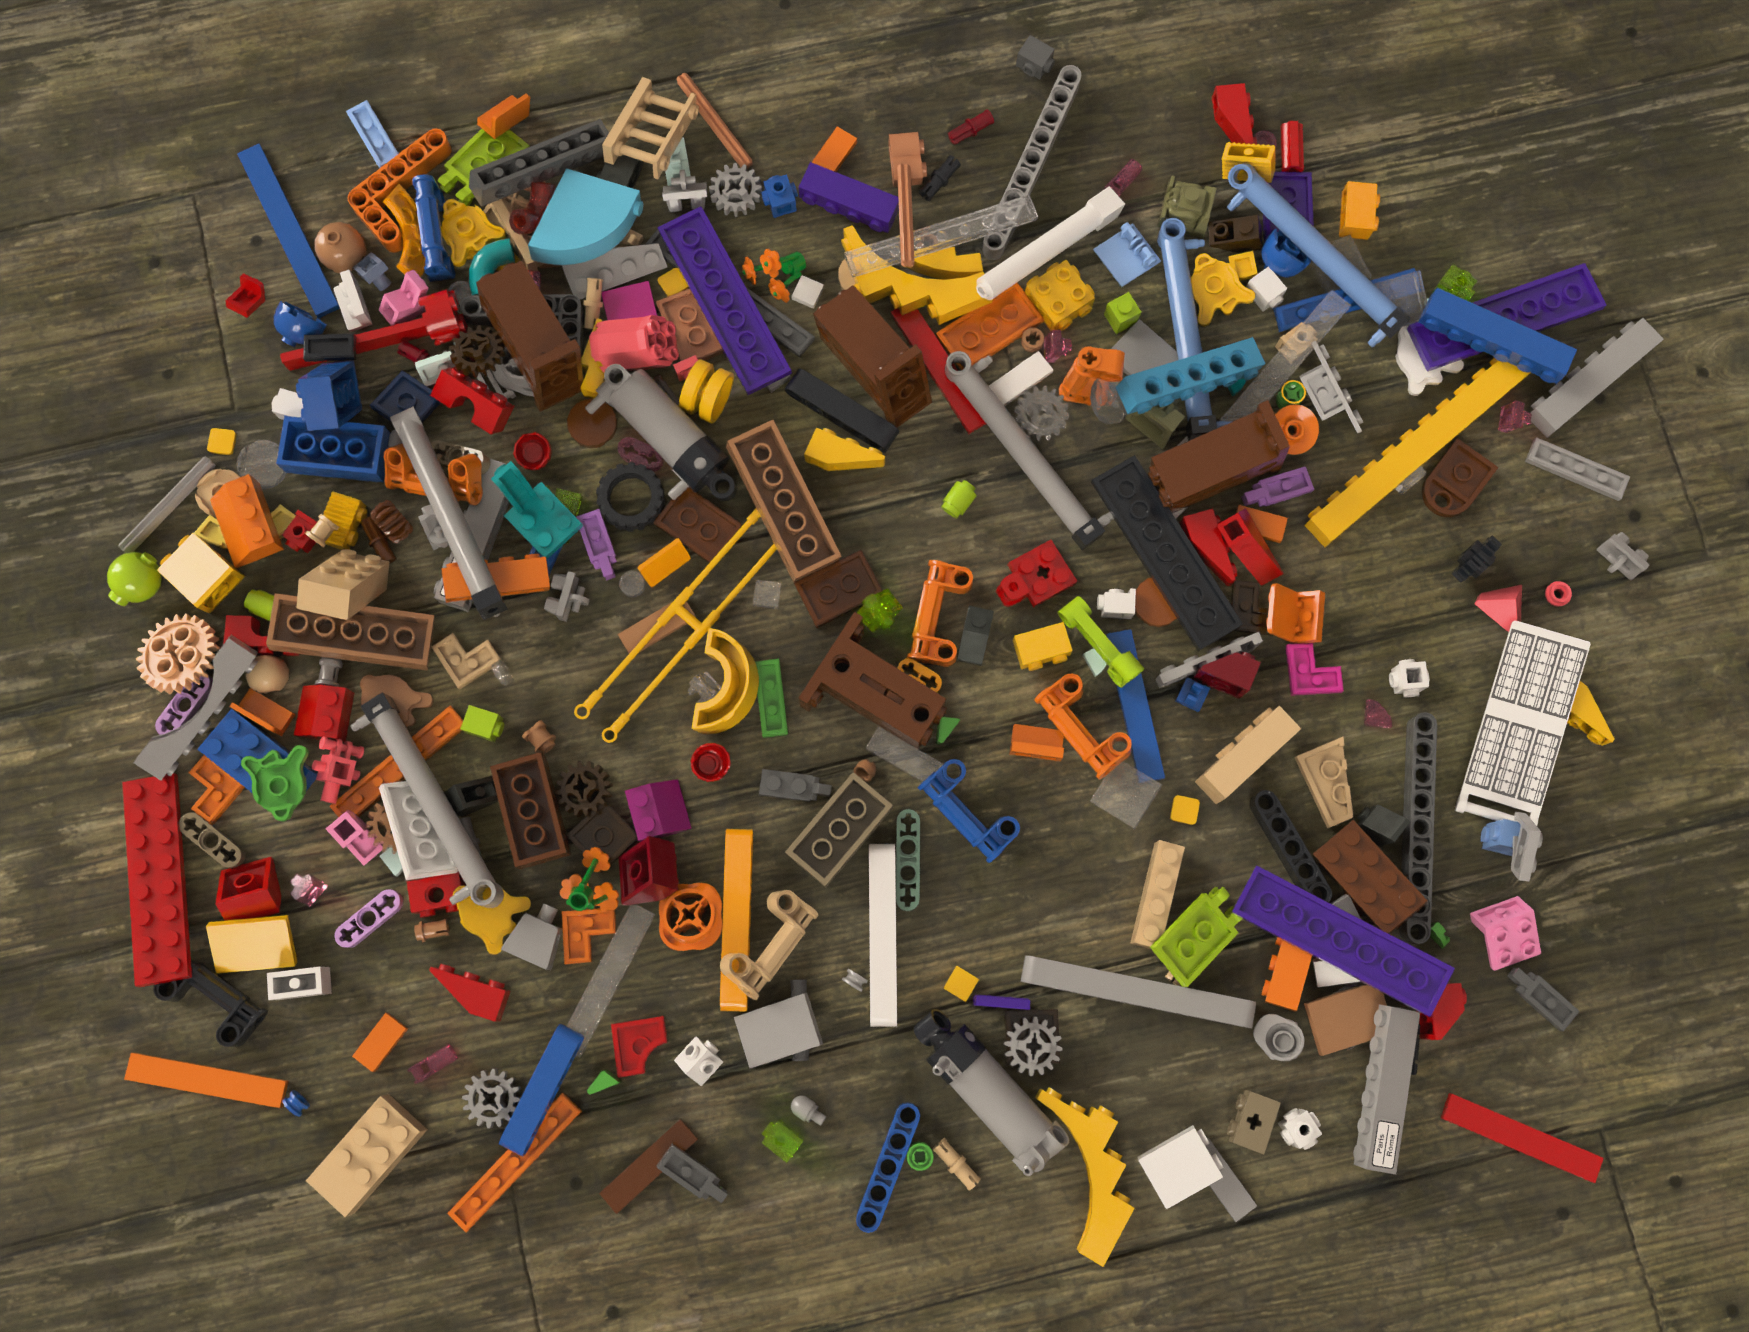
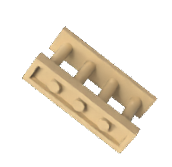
M642 77L602 144L604 162L614 165L618 156L625 155L653 164V176L655 179H659L662 172L668 169L670 158L692 119L695 120L697 118L699 106L696 105V94L691 93L686 103L683 104L656 95L652 91V81ZM654 104L679 112L676 120H671L645 110L648 105ZM645 121L670 129L665 138L635 127L638 122ZM633 137L660 146L655 155L625 144L628 139Z

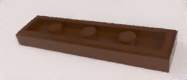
M680 1119L599 1194L616 1214L619 1213L662 1173L656 1165L672 1143L686 1151L698 1140L697 1136Z

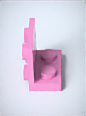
M1519 896L1470 913L1471 922L1485 936L1489 964L1492 970L1495 971L1541 954L1534 910Z

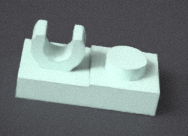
M682 137L672 154L669 167L665 171L668 186L672 185L671 178L680 177V170H685L686 177L691 176L684 137Z
M445 350L440 355L437 354L415 362L416 369L425 386L435 384L442 369L455 367L450 358V351L447 352Z

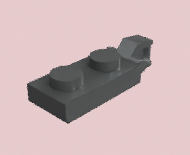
M762 769L759 795L810 802L817 801V795L831 797L832 785L819 783L820 778L813 775Z
M1513 968L1507 975L1508 978L1518 985L1515 991L1519 993V996L1559 1031L1563 1032L1580 1012L1542 977L1532 972H1529L1527 975L1520 968Z
M673 1143L656 1165L660 1171L699 1198L702 1197L706 1200L710 1195L722 1203L728 1195L727 1190L718 1184L721 1179L716 1173Z

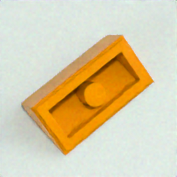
M676 538L640 564L638 570L649 586L653 587L687 563L691 557L679 538Z

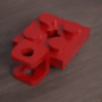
M1049 540L1010 561L1007 566L1012 574L1006 576L996 589V593L1006 607L1016 605L1028 598L1034 608L1074 586L1078 581L1053 541ZM1039 568L1048 571V578L1045 579L1043 576H1037Z

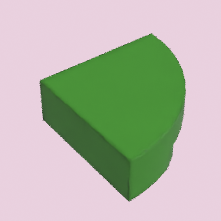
M1439 922L1431 923L1430 937L1443 949L1450 942V938L1444 935L1446 930Z

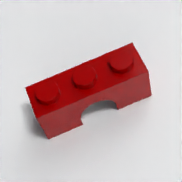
M456 367L441 370L430 395L449 408L462 406L466 397L469 398L475 408L471 422L490 435L504 430L514 408V405L509 403L504 395L492 392L487 389L485 383L465 376L463 371H457Z
M226 615L224 643L232 634L255 651H258L260 655L274 654V651L269 650L266 645L267 636H261L259 620L252 616ZM283 652V655L299 656L296 653Z

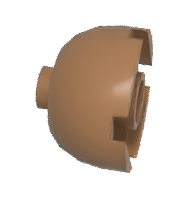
M343 222L329 223L323 226L317 233L314 241L315 252L322 265L333 270L335 273H341L346 270L353 271V266L360 262L363 256L364 258L366 256V243L361 234L350 224Z

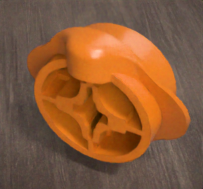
M706 883L678 884L676 892L660 901L659 933L667 947L676 951L703 950L709 948L718 940L722 931V901L717 890L712 885ZM687 898L701 899L700 901L696 900L691 905H685L681 902ZM709 904L711 918L709 924L705 926L701 918ZM675 907L680 915L675 922L676 926L672 929L670 917ZM688 913L694 914L695 919L693 921L686 918ZM689 929H696L700 932L694 936L679 935L681 932L685 933Z

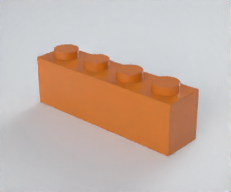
M539 554L525 555L524 559L514 560V557H502L498 559L499 562L488 563V560L484 559L502 596L549 591L550 583L546 557H540ZM457 562L446 564L447 568H442L446 603L472 600L471 593Z
M1277 937L1275 944L1280 945L1278 956L1272 954L1268 970H1272L1273 974L1271 981L1265 980L1261 995L1266 996L1265 1003L1296 1012L1312 955Z

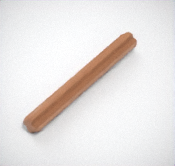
M687 73L678 76L677 83L688 98L691 93L696 94V105L699 106V113L740 168L744 164L747 166V169L753 164L751 157Z
M900 164L897 167L901 265L903 267H913L915 259L911 167L909 164Z

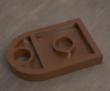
M1457 438L1424 481L1422 486L1423 501L1427 508L1438 516H1458L1469 508L1499 467ZM1443 496L1447 501V506H1438L1435 502V497Z

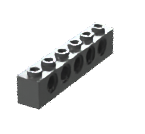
M598 119L470 170L469 188L480 206H485L561 175L565 172L566 168L573 170L604 157L602 144L609 132L601 119Z

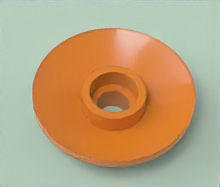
M1294 404L1281 408L1275 416L1290 445L1287 454L1297 455L1308 451L1315 444L1319 434V424L1316 416L1310 409L1302 405ZM1289 426L1294 427L1295 431L1292 435L1288 432Z

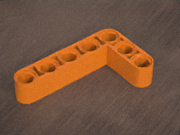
M436 128L426 132L348 194V202L356 215L389 252L396 253L403 249V237L398 226L382 209L386 206L383 201L398 184L405 190L413 185L412 179L415 176L427 174L450 156L452 147L441 129ZM442 142L441 145L435 146V144ZM423 157L421 160L415 161L417 158ZM404 171L402 175L396 176L399 172ZM385 186L382 190L377 191L379 187ZM366 201L364 204L358 206L360 202ZM376 218H381L378 222L373 223ZM396 235L394 239L388 240L390 236Z

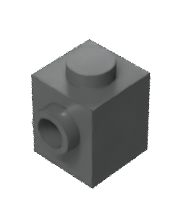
M1030 35L1017 54L1016 66L1022 69L1028 76L1041 79L1045 72L1049 73L1055 63L1053 59L1055 49Z

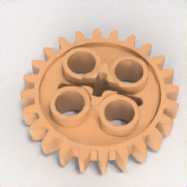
M176 614L173 621L165 618V625L162 626L156 623L157 630L155 632L148 631L151 637L141 640L146 645L145 647L138 648V651L143 655L136 658L141 663L137 667V670L142 673L140 677L153 689L155 688L161 693L165 691L168 694H172L173 690L181 694L183 687L190 691L192 688L191 683L193 682L200 685L199 678L201 676L208 678L206 670L214 669V666L211 664L215 656L213 652L220 649L215 644L219 640L214 635L216 631L203 619L201 620L195 615L190 617L188 614H185L183 618Z

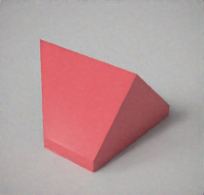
M1522 585L1483 592L1477 597L1475 605L1509 632L1513 621L1521 622Z

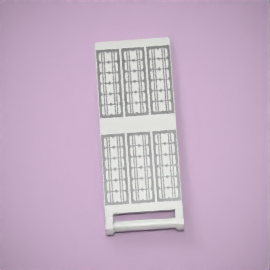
M1519 621L1511 623L1464 782L1456 802L1455 811L1460 813L1465 811L1494 821L1501 819L1516 821L1513 815L1468 802L1470 794L1529 812L1530 819L1537 826L1588 655L1590 642Z

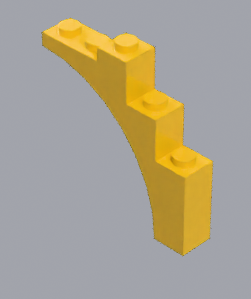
M853 225L843 229L844 239H841L843 248L846 253L850 252L854 259L851 260L856 273L854 286L869 303L889 296L894 309L898 308L901 315L927 305L930 317L932 319L936 318L938 325H941L993 301V299L987 300L982 298L976 290L977 279L983 276L984 272L964 278L947 280L927 279L907 274L890 266L876 256L861 240Z
M1048 1087L1046 1092L1039 1089L1035 1098L1051 1109L1067 1126L1079 1146L1086 1165L1089 1182V1210L1085 1229L1077 1250L1082 1255L1104 1267L1134 1210V1207L1128 1204L1130 1198L1117 1190L1114 1195L1111 1194L1126 1167V1164L1120 1161L1122 1155L1110 1148L1106 1152L1103 1151L1118 1121L1112 1118L1113 1112L1101 1105L1098 1110L1091 1106L1086 1116L1084 1115L1085 1108L1071 1101L1070 1105H1067L1060 1100L1062 1095Z

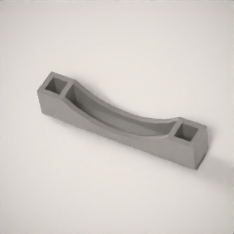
M231 634L213 658L214 675L212 688L203 707L182 726L165 734L153 736L137 756L134 764L159 780H162L166 774L171 776L179 766V763L176 762L181 754L186 756L195 745L192 741L197 733L203 735L211 724L208 718L213 712L218 715L227 703L223 699L228 692L234 694L242 683L239 678L244 671L249 674L258 663L254 659L258 652Z

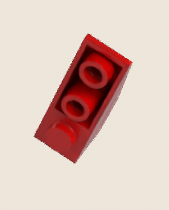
M1245 83L1216 86L1212 95L1215 121L1232 143L1257 145V139L1252 135L1254 118L1252 114L1249 115L1250 93L1246 92Z
M1246 508L1217 524L1231 550L1261 586L1284 574Z
M1213 509L1184 516L1180 522L1181 528L1204 564L1226 586H1231L1236 580L1237 570L1233 562L1230 563L1227 554L1229 553V545L1222 538L1217 526L1221 522L1218 515L1215 516Z
M441 963L439 968L430 967L429 971L470 1014L494 1022L501 1021L511 992L504 989V983L490 979L488 984L479 981L480 976L465 971L463 976L454 973L456 968Z

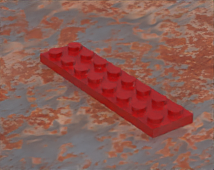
M173 773L171 776H168L166 774L162 780L153 776L122 782L135 986L140 988L192 978L182 832L179 829L181 813L178 775Z

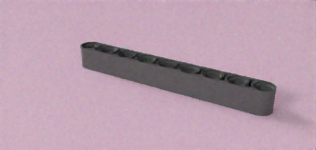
M1427 712L1414 716L1407 722L1403 817L1408 819L1410 823L1403 831L1401 872L1413 885V874L1416 873L1420 876V886H1414L1428 900L1427 904L1418 913H1415L1399 927L1401 939L1410 945L1426 942L1431 934L1437 720L1432 714ZM1418 720H1422L1426 724L1425 732L1418 728ZM1417 745L1425 749L1424 757L1418 755L1416 751ZM1417 770L1424 774L1425 779L1423 783L1416 779L1415 774ZM1416 796L1421 797L1424 802L1422 809L1415 804ZM1416 821L1423 827L1422 834H1418L1414 830V823ZM1415 847L1419 848L1422 852L1420 861L1413 856V849ZM1413 925L1419 929L1420 934L1417 939H1414L1410 934V929Z

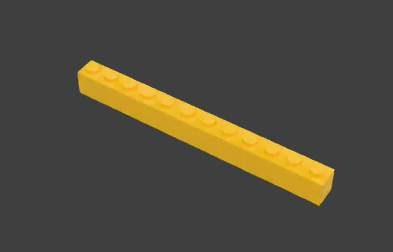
M1493 358L1489 362L1492 366L1487 370L1481 368L1471 377L1474 381L1470 385L1462 384L1453 392L1456 396L1451 401L1448 398L1443 400L1436 407L1438 412L1433 416L1429 413L1417 423L1420 426L1418 429L1413 431L1410 428L1399 438L1402 441L1399 445L1395 447L1391 444L1381 453L1383 458L1380 461L1376 462L1374 459L1363 468L1365 473L1360 478L1355 475L1344 485L1347 489L1342 493L1338 490L1326 500L1329 504L1323 509L1320 506L1315 508L1308 515L1310 520L1305 524V527L1324 548L1328 546L1531 372H1523L1513 364L1501 362Z

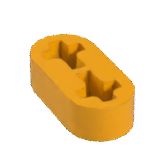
M911 658L904 659L899 663L897 668L904 672L903 666L908 668L909 665H912L913 672L918 674V677L909 674V676L925 686L926 683L920 680L921 677L928 681L934 678L937 687H931L930 689L936 693L940 691L942 680L937 673Z

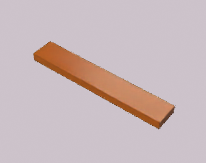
M451 705L412 737L425 761L462 731L460 728L463 719ZM392 755L387 757L339 797L336 804L332 803L330 805V808L338 817L347 810L354 812L360 817L382 798L379 790L381 784L401 782L405 779Z
M139 1053L130 1054L124 1080L276 1108H283L282 1100L285 1098L289 1082L287 1080Z
M564 1092L561 1093L551 1104L527 1153L522 1157L507 1150L447 1214L465 1232H468L571 1124L582 1110Z

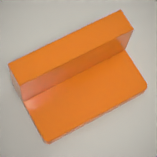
M526 93L517 99L511 95L477 118V125L492 138L496 139L529 116L530 96Z
M251 688L239 705L232 702L229 706L280 736L284 734L296 715Z
M1014 724L1009 755L1061 761L1064 753V748H1062L1064 736L1059 730Z

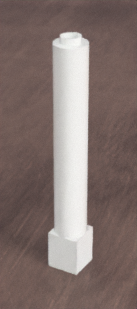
M1110 186L1088 200L1085 207L978 278L976 282L978 294L987 300L994 299L1093 230L1099 231L1118 218L1125 203Z

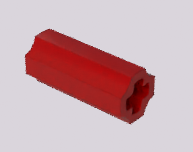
M1298 121L1283 123L1280 127L1282 172H1303V124Z

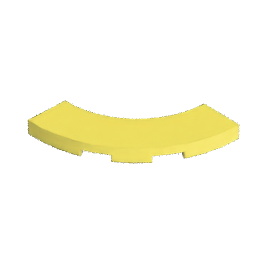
M280 504L271 512V516L278 535L282 539V534L296 515ZM209 515L195 531V534L213 546L228 549L218 520Z

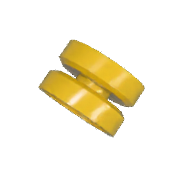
M699 359L685 380L679 398V407L690 415L699 412L700 419L711 424L715 423L730 396L734 382V373L723 368L714 371L713 364Z

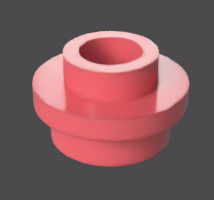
M1556 581L1547 586L1545 597L1551 605L1561 607L1571 600L1572 591L1566 583ZM1554 591H1558L1561 594V598H1557L1554 595Z

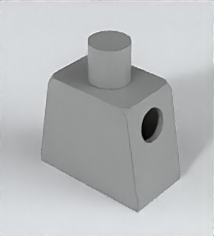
M543 904L538 917L525 913L503 944L501 950L545 970H551L562 934V928L552 924L558 909Z

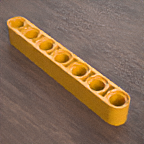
M753 829L726 830L721 959L729 953H743L748 957L750 954ZM735 958L732 962V970L737 972L739 961ZM721 972L720 1011L747 1012L748 996Z

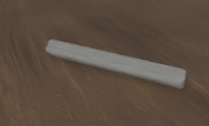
M203 457L119 543V548L125 553L134 552L196 488L199 480L206 473L212 471L216 465L208 457Z

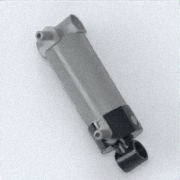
M619 364L608 366L604 373L605 381L596 389L598 395L585 409L590 414H593L606 401L625 418L673 468L672 471L681 479L668 492V495L673 500L680 496L688 487L693 492H697L705 486L719 500L729 501L733 499L738 491L737 483L723 471L730 457L710 436H707L643 369L630 374ZM723 481H728L730 484L728 492L719 493L718 485Z
M938 1009L931 1010L914 1026V1033L922 1044L934 1047V1051L926 1059L933 1067V1073L941 1076L947 1084H950L1014 1156L1012 1161L1024 1175L1031 1176L1034 1172L1041 1171L1049 1159L1069 1144V1137L1065 1130L1056 1120L1052 1123L965 1024L961 1025L957 1030L951 1031V1023L948 1017Z

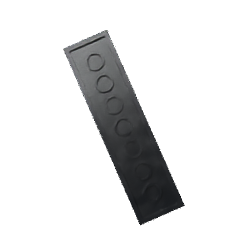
M1135 455L1092 479L1091 484L1112 514L1117 525L1198 652L1243 625L1168 507L1164 508L1159 498V492Z

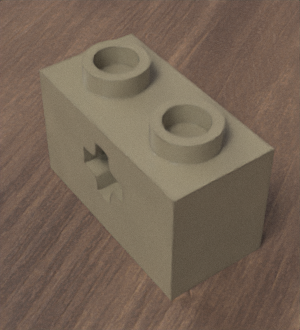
M1245 1090L1244 1094H1240L1236 1101L1235 1109L1238 1112L1235 1120L1232 1119L1229 1123L1227 1135L1230 1137L1228 1141L1264 1155L1281 1103ZM1253 1117L1257 1120L1256 1125H1250L1247 1122V1118Z

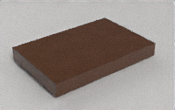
M689 487L675 500L671 499L653 522L655 526L674 539L679 538L685 547L708 563L713 560L743 526L700 494L693 492Z
M862 550L794 582V586L816 628L884 595Z

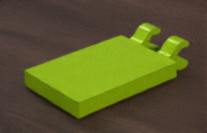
M481 129L444 164L447 172L437 180L441 184L440 189L449 194L454 189L456 182L460 181L465 186L455 196L459 199L458 202L469 206L474 198L469 188L470 170L530 146L510 129L496 139Z
M1214 887L1209 894L1201 893L1150 946L1182 987H1188L1238 934L1234 926L1242 918L1232 913L1234 907L1228 908L1224 914L1218 908L1230 896L1224 887L1220 890L1218 887Z

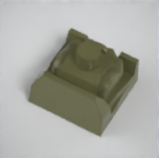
M1171 176L1167 184L1157 227L1161 228L1163 222L1169 218H1177L1184 223L1185 234L1204 238L1217 188L1210 186L1202 188L1198 184L1176 181L1175 176Z
M1175 399L1174 402L1165 407L1156 405L1143 414H1138V412L1127 414L1125 419L1161 449H1164L1185 416L1178 411L1179 408L1176 405L1179 403V399Z

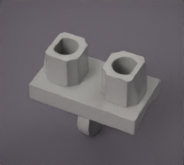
M680 170V177L671 178V186H663V201L667 202L670 212L682 210L681 199L691 198L692 209L700 206L703 209L705 208L707 183H696L695 176L686 177L685 170Z
M431 505L422 507L423 515L418 517L433 550L439 547H447L448 542Z
M1620 532L1617 535L1611 536L1596 550L1611 563L1607 569L1610 573L1618 569L1631 581L1648 568L1649 564L1646 561L1649 555L1643 550L1637 549L1634 551L1628 546L1630 542L1629 537Z
M569 571L567 575H553L551 587L552 589L562 591L560 599L548 596L544 606L547 612L556 615L559 620L565 622L568 620L570 609L578 613L580 605L589 604V599L583 597L585 588L578 586L577 589L579 578L575 577V573Z

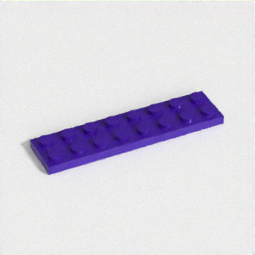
M700 206L657 227L746 394L750 395L792 374L787 361L703 208Z
M1585 263L1472 302L1537 332L1597 312L1606 306ZM1418 322L1407 327V331L1427 372L1482 353L1461 341L1449 339L1447 335L1441 332L1428 330L1423 324Z
M1257 865L1232 911L1238 917L1428 1017H1431L1455 969Z

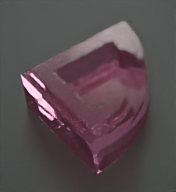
M1371 699L1366 700L1364 725L1392 728L1391 717L1381 704Z

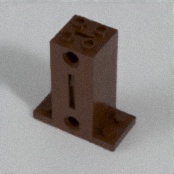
M522 260L517 263L507 264L502 270L494 274H486L476 282L481 307L531 388L538 410L542 412L582 392L580 389L583 383L580 346L576 339L570 341Z
M854 285L847 290H842L837 297L827 304L821 305L813 313L821 340L883 410L888 422L897 428L932 403L922 351L916 344L909 348Z
M1267 400L1258 404L1256 412L1151 457L1148 477L1154 486H1158L1159 498L1164 508L1168 507L1173 514L1268 471L1270 475L1280 472L1290 445Z
M854 612L799 696L800 707L808 712L812 707L817 708L824 697L822 695L824 691L918 750L920 745L926 746L934 731L932 726L934 723L939 725V721L946 715V710L948 709L945 707L946 698L859 645L858 643L865 634L863 631L865 626L863 625V617ZM840 666H846L847 668H849L845 672H839L836 670ZM923 714L927 717V720L919 722L915 719V716Z

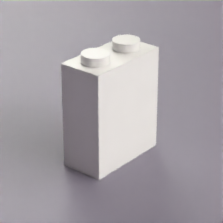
M1193 1125L1138 1156L1141 1166L1166 1209L1223 1178L1219 1171L1224 1168L1216 1153L1213 1155L1209 1154L1205 1146L1210 1143L1202 1129L1196 1131Z

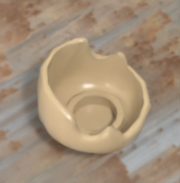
M272 655L255 657L254 659L258 663L249 674L246 672V680L249 687L258 693L265 694L282 690L289 680V668L286 662Z

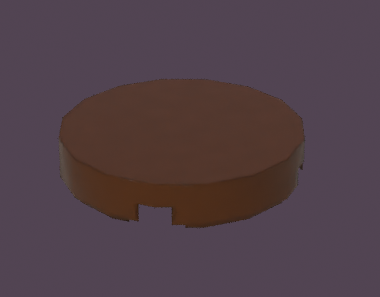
M585 399L577 403L570 410L567 418V427L572 438L580 446L599 448L615 436L617 417L612 407L606 402L593 414H590L585 407L593 399Z

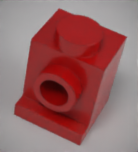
M297 510L295 518L282 536L287 539L285 544L294 551L298 552L302 549L309 553L316 542L305 533L306 531H311L317 522L300 510Z

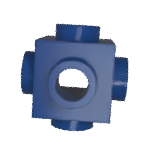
M775 175L767 181H763L765 191L761 192L765 206H770L773 218L797 211L795 197H798L794 182L789 183L787 175Z

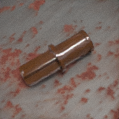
M371 516L363 519L361 525L370 540L369 546L373 547L377 556L381 557V560L389 561V564L397 560L387 541L388 537L383 535L381 529Z

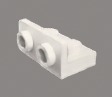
M350 270L341 272L340 275L343 282L339 283V286L334 287V292L348 331L353 332L372 325L358 281Z

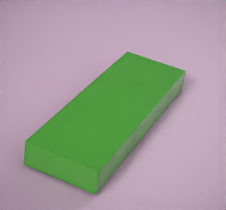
M779 659L756 661L759 675L757 694L762 737L788 735Z

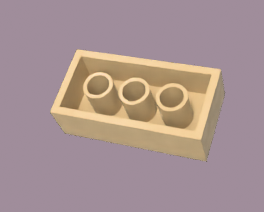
M341 550L299 578L296 609L348 620L387 590L389 561L381 560V557L376 555L363 556L356 554L354 550Z
M1280 706L1274 710L1269 707L1253 721L1255 726L1253 727L1250 724L1234 738L1237 743L1231 742L1216 754L1218 760L1195 781L1215 804L1226 799L1301 730L1298 724Z
M389 1094L382 1095L309 1176L306 1182L344 1217L355 1214L428 1129Z

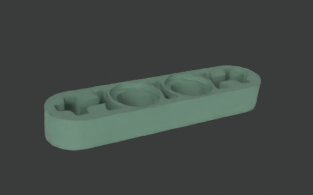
M906 809L899 813L896 830V903L901 910L908 912L918 906L920 899V818L917 812L911 809ZM907 814L911 815V819L916 820V823L911 824V833L916 832V837L911 835L900 837V832L906 833V825L901 823V819H905ZM905 840L913 841L916 846L914 853L904 854L900 848L902 842ZM911 866L914 868L916 874L912 880L906 881L902 879L900 871L903 867ZM900 883L903 885L916 884V889L910 888V896L915 897V902H911L910 907H906L905 902H900V897L905 896V888L900 889Z

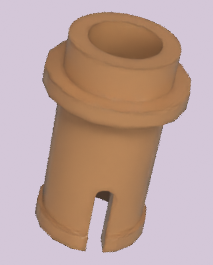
M444 919L429 923L420 921L418 925L414 926L416 940L426 942V939L448 936L450 934L449 924H447L448 920Z

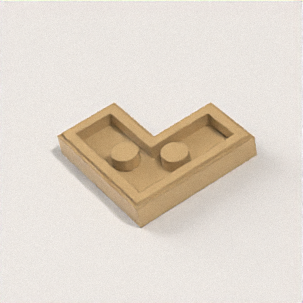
M452 633L431 646L458 689H462L503 662L489 640L466 652L456 635Z

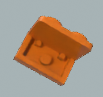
M1272 584L1268 596L1269 613L1266 620L1268 633L1294 644L1322 642L1325 592L1320 590L1296 592L1281 584Z

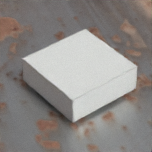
M802 275L792 294V300L814 309L824 290V284Z

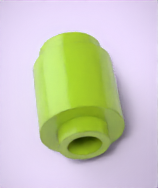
M965 480L962 483L956 481L943 499L944 503L941 508L947 514L957 519L959 515L965 513L977 495L974 492L976 488Z
M251 590L245 598L244 607L250 613L270 621L274 595L262 590Z

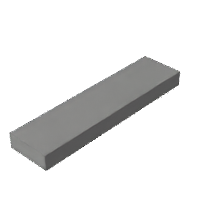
M1537 437L1533 440L1525 460L1529 464L1617 501L1622 499L1630 479L1628 475Z

